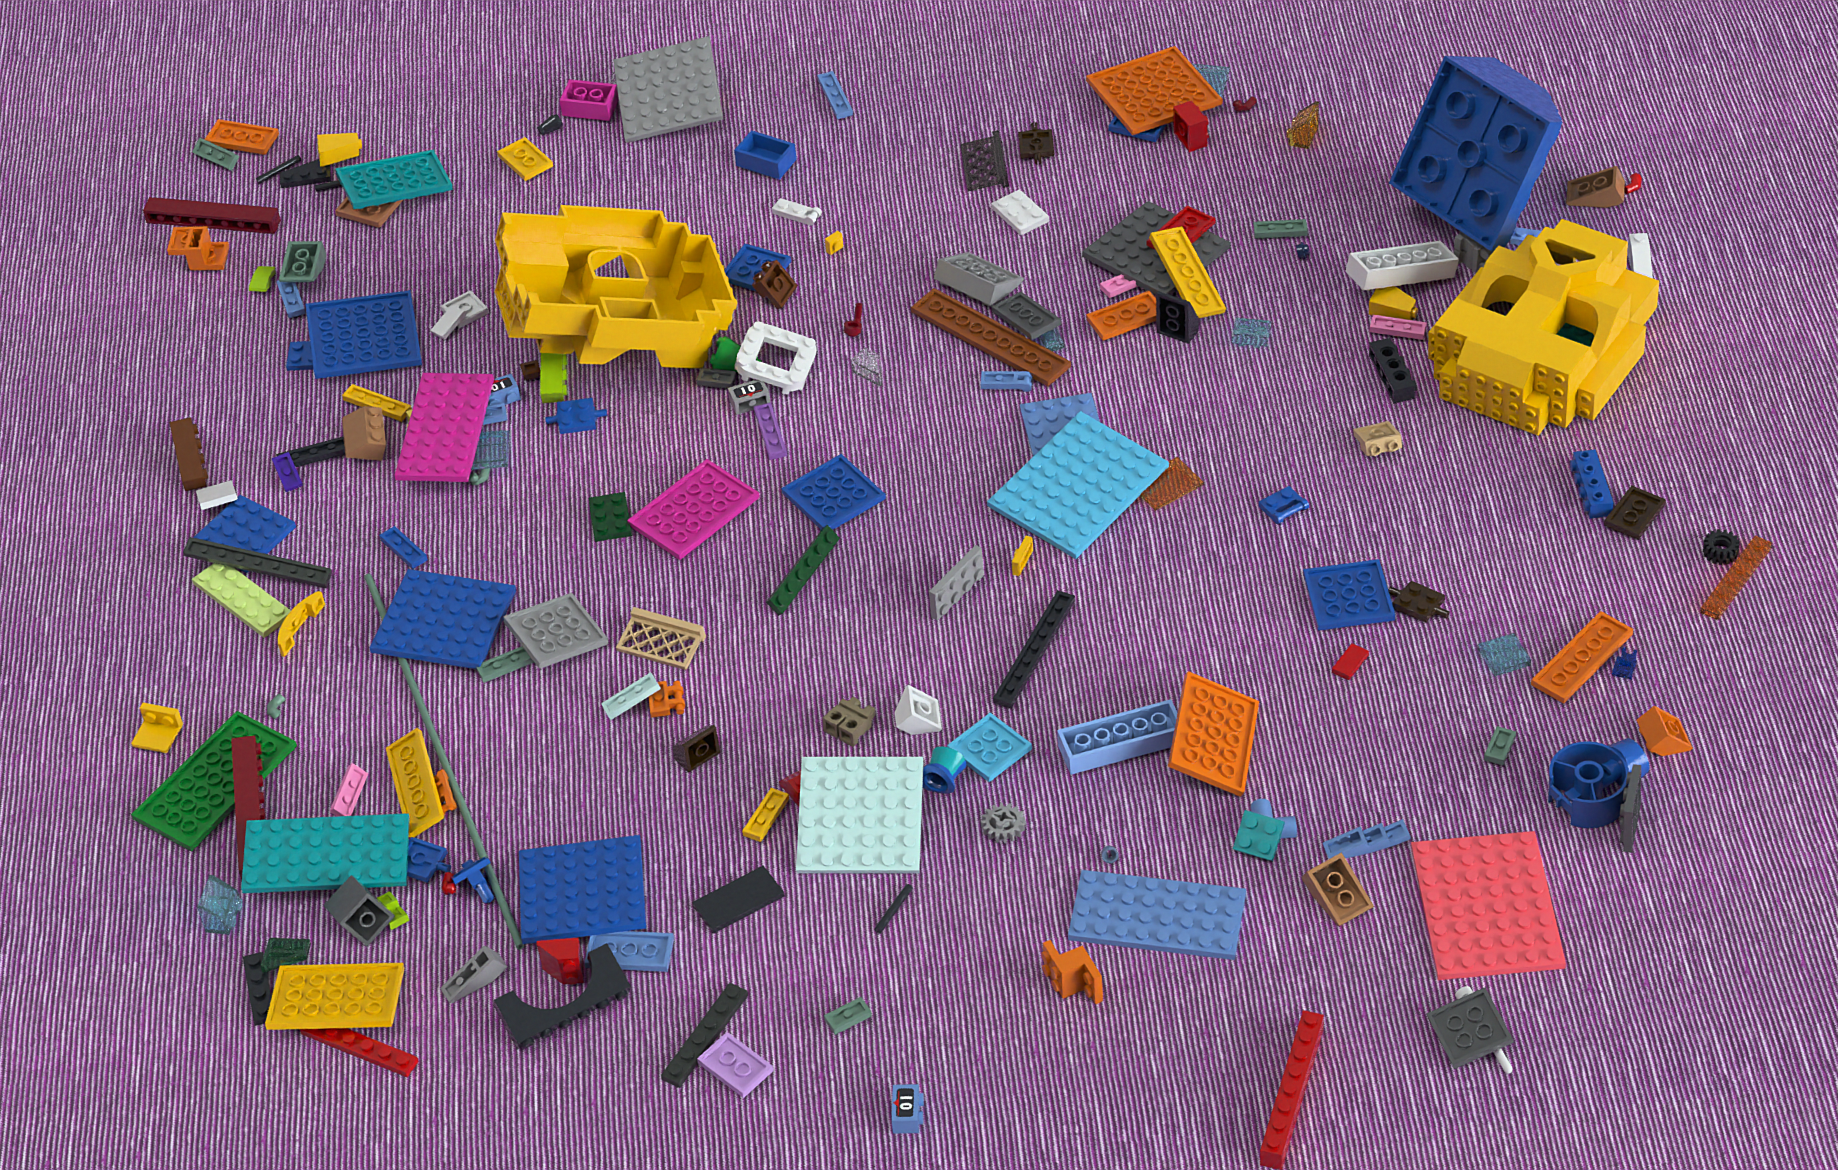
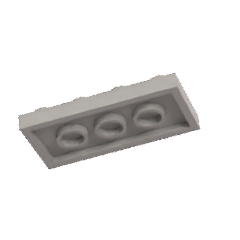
M975 545L929 591L931 618L938 621L943 615L947 614L948 610L971 589L972 585L983 577L981 547Z

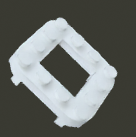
M758 321L747 331L737 354L735 369L742 375L741 379L748 382L750 377L783 388V394H789V391H801L810 368L814 363L817 351L816 342L812 338ZM764 342L797 352L789 371L756 361Z

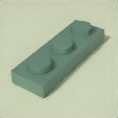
M199 138L192 151L195 155L230 171L233 170L240 157L202 138Z
M1306 219L1253 222L1255 239L1307 236Z
M521 646L482 662L480 667H476V671L483 683L534 663V661Z

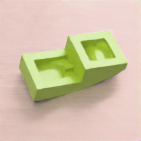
M258 266L252 276L249 291L266 292L271 286V278L276 274V268Z
M390 891L377 897L395 915L387 925L391 930L410 921L407 913L399 906L398 900Z

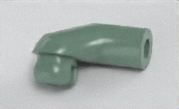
M484 464L480 474H470L469 481L471 484L477 486L487 481L491 467Z
M277 694L267 704V714L273 719H276L281 714V711L277 709L285 701L281 694Z

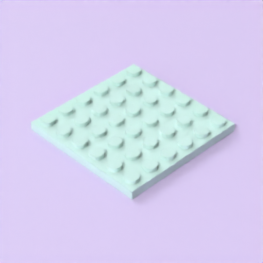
M802 757L796 872L920 873L923 757Z

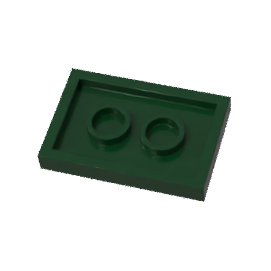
M625 492L588 498L595 542L632 536L630 524L627 523L629 513Z

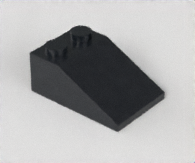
M1160 291L1156 292L1157 333L1189 344L1199 331V317L1191 303Z

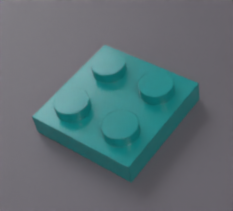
M1245 810L1233 850L1273 862L1285 822Z

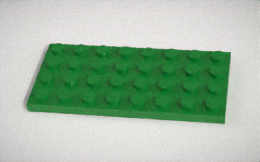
M236 711L131 814L132 819L192 852L235 809L231 738L256 736L257 743H261L262 754L259 755V759H262L263 771H260V775H263V780L297 747L296 741Z

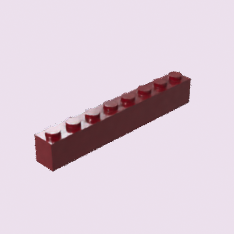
M149 197L143 209L146 223L186 227L207 226L209 229L275 234L281 222L278 208Z
M255 735L231 738L238 870L241 882L246 823L248 820H266L265 808H262V804L265 803L264 792H261V787H264L263 775H260V771H263L262 759H259V755L262 754L261 743H257Z

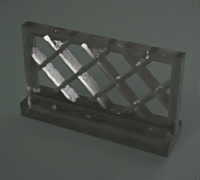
M999 130L992 131L993 136L961 144L968 192L1002 184L1003 188L1009 187L1003 144ZM991 143L987 148L983 147L985 144ZM968 148H974L971 152L965 150ZM979 150L983 151L980 155L976 154ZM987 154L992 155L989 159L985 158ZM971 158H974V159H975V160L973 161V163H970V162H968V161H969ZM980 161L985 162L982 166L977 165ZM989 165L994 166L991 170L986 169ZM972 169L977 170L974 174L970 173ZM982 172L987 173L984 177L979 176ZM991 176L997 177V179L988 180ZM974 180H978V181H979L978 183L971 185V183H972Z

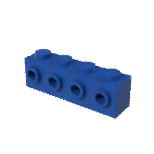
M1596 449L1573 452V459L1570 460V469L1574 471V481L1579 486L1578 492L1579 497L1583 498L1584 511H1587L1589 519L1607 517L1613 510L1614 502Z

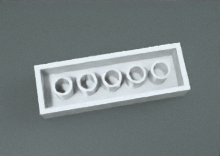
M1441 241L1350 253L1345 272L1363 290L1454 278L1459 259Z

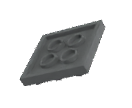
M1633 764L1632 772L1627 773L1626 784L1629 786L1624 788L1623 800L1626 801H1624V804H1621L1620 816H1624L1621 817L1620 843H1623V852L1632 853L1641 808V765Z
M1486 987L1426 1013L1454 1069L1514 1043Z

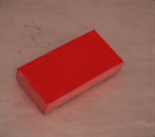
M1352 643L1332 667V673L1350 680L1369 656V650Z

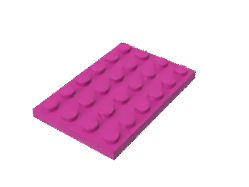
M706 459L629 518L627 523L647 539L681 560L759 499L760 496L758 491Z

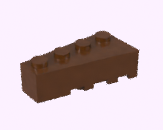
M191 417L169 422L185 491L206 487V479H209L207 469L203 468V464L206 463L203 453H200L202 445L200 438H197V434H199L197 423L193 424Z

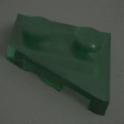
M269 938L261 963L262 972L277 969L281 965H291L307 960L311 947L310 939Z

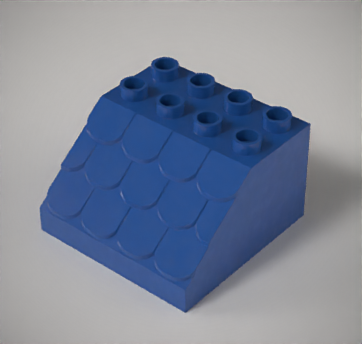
M1444 56L1389 184L1488 250L1494 251L1498 246L1505 248L1514 233L1521 212L1526 207L1534 183L1542 172L1546 157L1559 135L1562 125V119L1558 113L1559 110L1552 102L1551 96L1546 89L1495 57Z

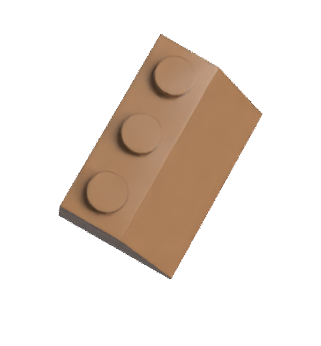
M363 406L342 418L346 458L382 461L386 447L382 408Z

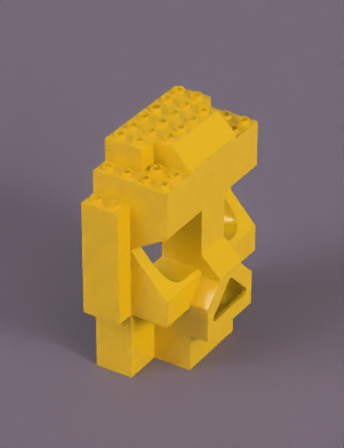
M561 205L558 215L502 212L495 238L502 264L494 292L508 337L535 339L540 353L572 354L575 351L579 364L603 365L630 349L655 350L661 367L701 369L704 362L707 361L708 350L712 346V337L719 333V330H728L729 324L732 323V314L737 307V300L733 296L732 287L729 285L728 276L725 275L724 266L721 264L720 255L716 251V245L711 235L691 234L687 223L667 222L663 211ZM621 255L629 278L598 277L594 271Z
M1561 219L1554 229L1545 226L1537 237L1528 234L1515 251L1498 246L1486 260L1484 267L1477 271L1428 332V359L1434 361V378L1439 380V398L1538 436L1548 422L1566 428L1575 415L1593 421L1644 354L1646 326L1644 324L1657 308L1659 280L1626 269L1627 241L1565 219ZM1499 301L1515 304L1506 316L1485 308ZM1565 323L1593 333L1595 337L1591 347L1556 334Z

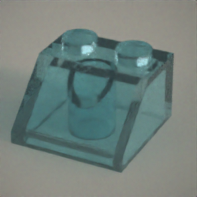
M209 875L197 908L206 933L230 935L232 927L236 925V916L238 911L242 909L243 902L237 889L214 875Z

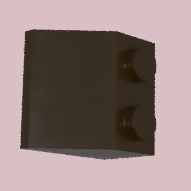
M715 725L704 726L672 746L674 759L688 773L720 753Z

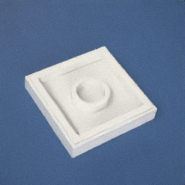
M471 290L441 305V310L444 313L451 305L466 312L467 315L457 325L459 328L489 313V309Z
M232 480L196 490L201 509L203 510L238 499Z

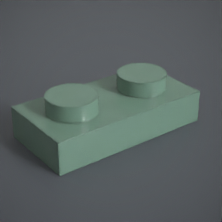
M1497 726L1484 754V760L1504 765L1516 738V731Z
M859 997L824 1015V1020L836 1035L871 1017L872 1012L862 997Z

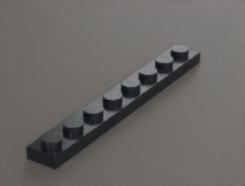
M1057 590L994 695V704L1010 709L1013 707L1073 606L1075 595Z

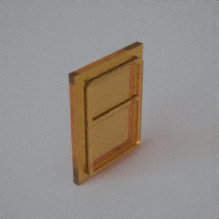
M1178 457L1168 461L1169 467L1140 495L1155 511L1204 485V482Z

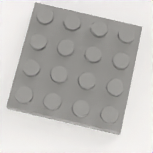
M572 593L504 616L505 625L539 669L608 645L607 636Z

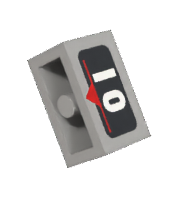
M753 380L728 388L729 400L736 415L754 410L753 406L770 403L769 391L762 381Z

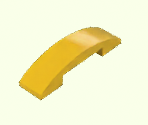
M317 591L303 599L290 611L283 621L278 633V646L281 656L285 657L294 646L293 635L307 617L315 618L325 606L322 592Z

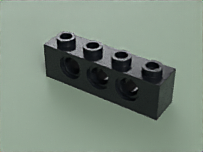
M1391 338L1369 342V357L1393 404L1414 399L1417 385L1415 380L1411 379L1410 370L1405 367L1403 357L1399 356L1397 345L1393 344Z

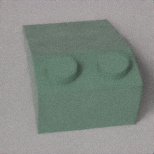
M288 241L279 282H314L323 270L327 256L322 241Z

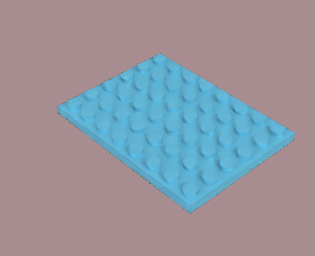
M1080 411L987 501V506L1077 559L1169 467V462Z

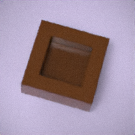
M537 360L520 364L524 381L540 377L541 370Z

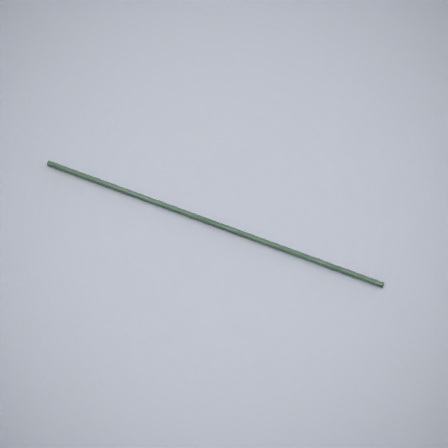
M366 574L364 576L383 621L387 611L372 575ZM397 657L441 766L448 775L449 785L478 856L481 859L487 856L418 686L406 658ZM490 863L483 868L515 946L518 950L524 948V944L522 945L520 933Z

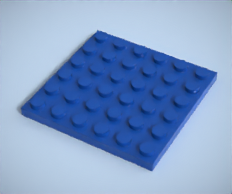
M411 290L305 304L315 379L422 365Z
M408 569L370 645V653L476 669L486 659L516 593V585Z
M640 835L519 850L522 945L537 943V941L577 938L647 929Z

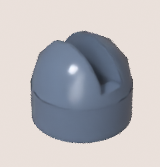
M1109 845L1102 849L1101 856L1104 862L1114 863L1118 859V852L1115 847ZM1108 850L1111 851L1112 857L1108 858Z

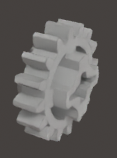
M1000 803V807L992 805V810L986 809V814H982L981 827L983 834L988 835L989 840L995 838L996 843L1000 839L1004 843H1007V839L1015 841L1014 836L1021 837V832L1025 831L1026 823L1023 811L1018 812V806L1011 808V803L1007 806Z

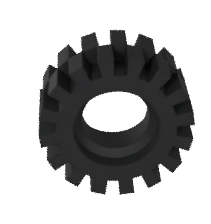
M1717 529L1716 533L1714 530L1711 531L1704 539V557H1707L1708 561L1712 560L1713 564L1719 562V565H1722L1725 562V565H1727L1729 561L1731 563L1734 562L1739 552L1740 541L1737 539L1738 537L1736 535L1733 536L1731 531L1728 534L1727 530L1720 532V529ZM1719 545H1720V546H1725V547H1727V548H1726V549H1720V548H1717V547H1715V546H1719Z

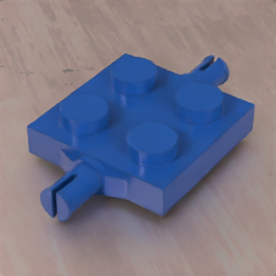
M592 397L557 402L556 416L545 417L546 424L557 423L560 434L596 430L597 417L608 415L607 408L596 410Z
M411 837L408 847L407 876L428 883L437 870L451 871V865L442 863L448 854L447 848Z

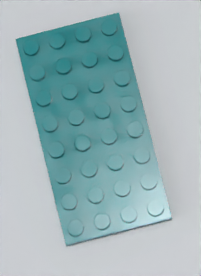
M409 813L248 820L245 835L242 893L339 889L351 875L366 888L407 886Z

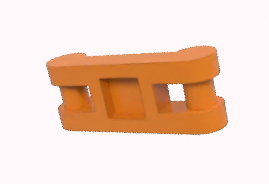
M441 769L434 776L440 803L446 801L445 804L441 805L445 815V812L455 810L457 805L453 799L448 775L444 769Z

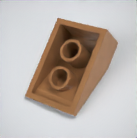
M1614 166L1568 181L1566 204L1571 206L1608 208L1624 203L1625 180L1618 167Z
M1342 852L1307 871L1301 877L1311 895L1338 927L1374 907Z

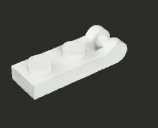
M782 198L772 207V214L807 225H813L816 222V218H819L822 214L821 209L818 207L811 208Z

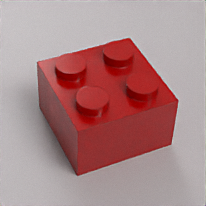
M1192 100L1174 106V134L1185 148L1192 152L1208 146L1207 139L1209 134L1207 125H1209L1207 116L1202 114L1200 108Z

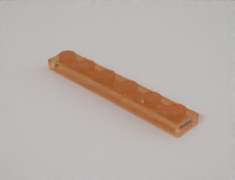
M1755 535L1702 605L1700 613L1719 620L1772 549L1773 543Z

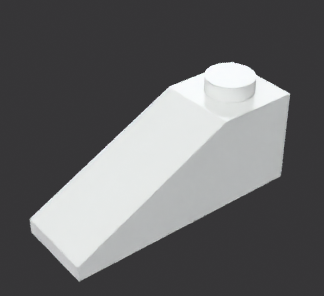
M1647 233L1629 234L1627 250L1631 270L1653 278L1650 244Z

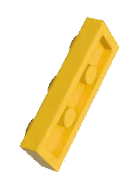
M770 788L742 830L743 836L761 842L788 802L789 794Z

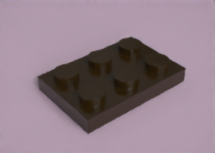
M1631 485L1604 520V526L1639 540L1665 506L1666 499Z

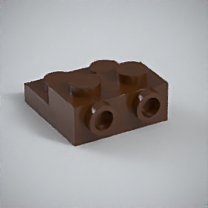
M776 259L762 264V271L754 275L752 286L762 298L768 297L778 310L784 306L798 285Z

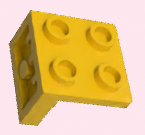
M143 702L140 706V711L144 721L131 742L132 747L167 753L183 726L179 710Z

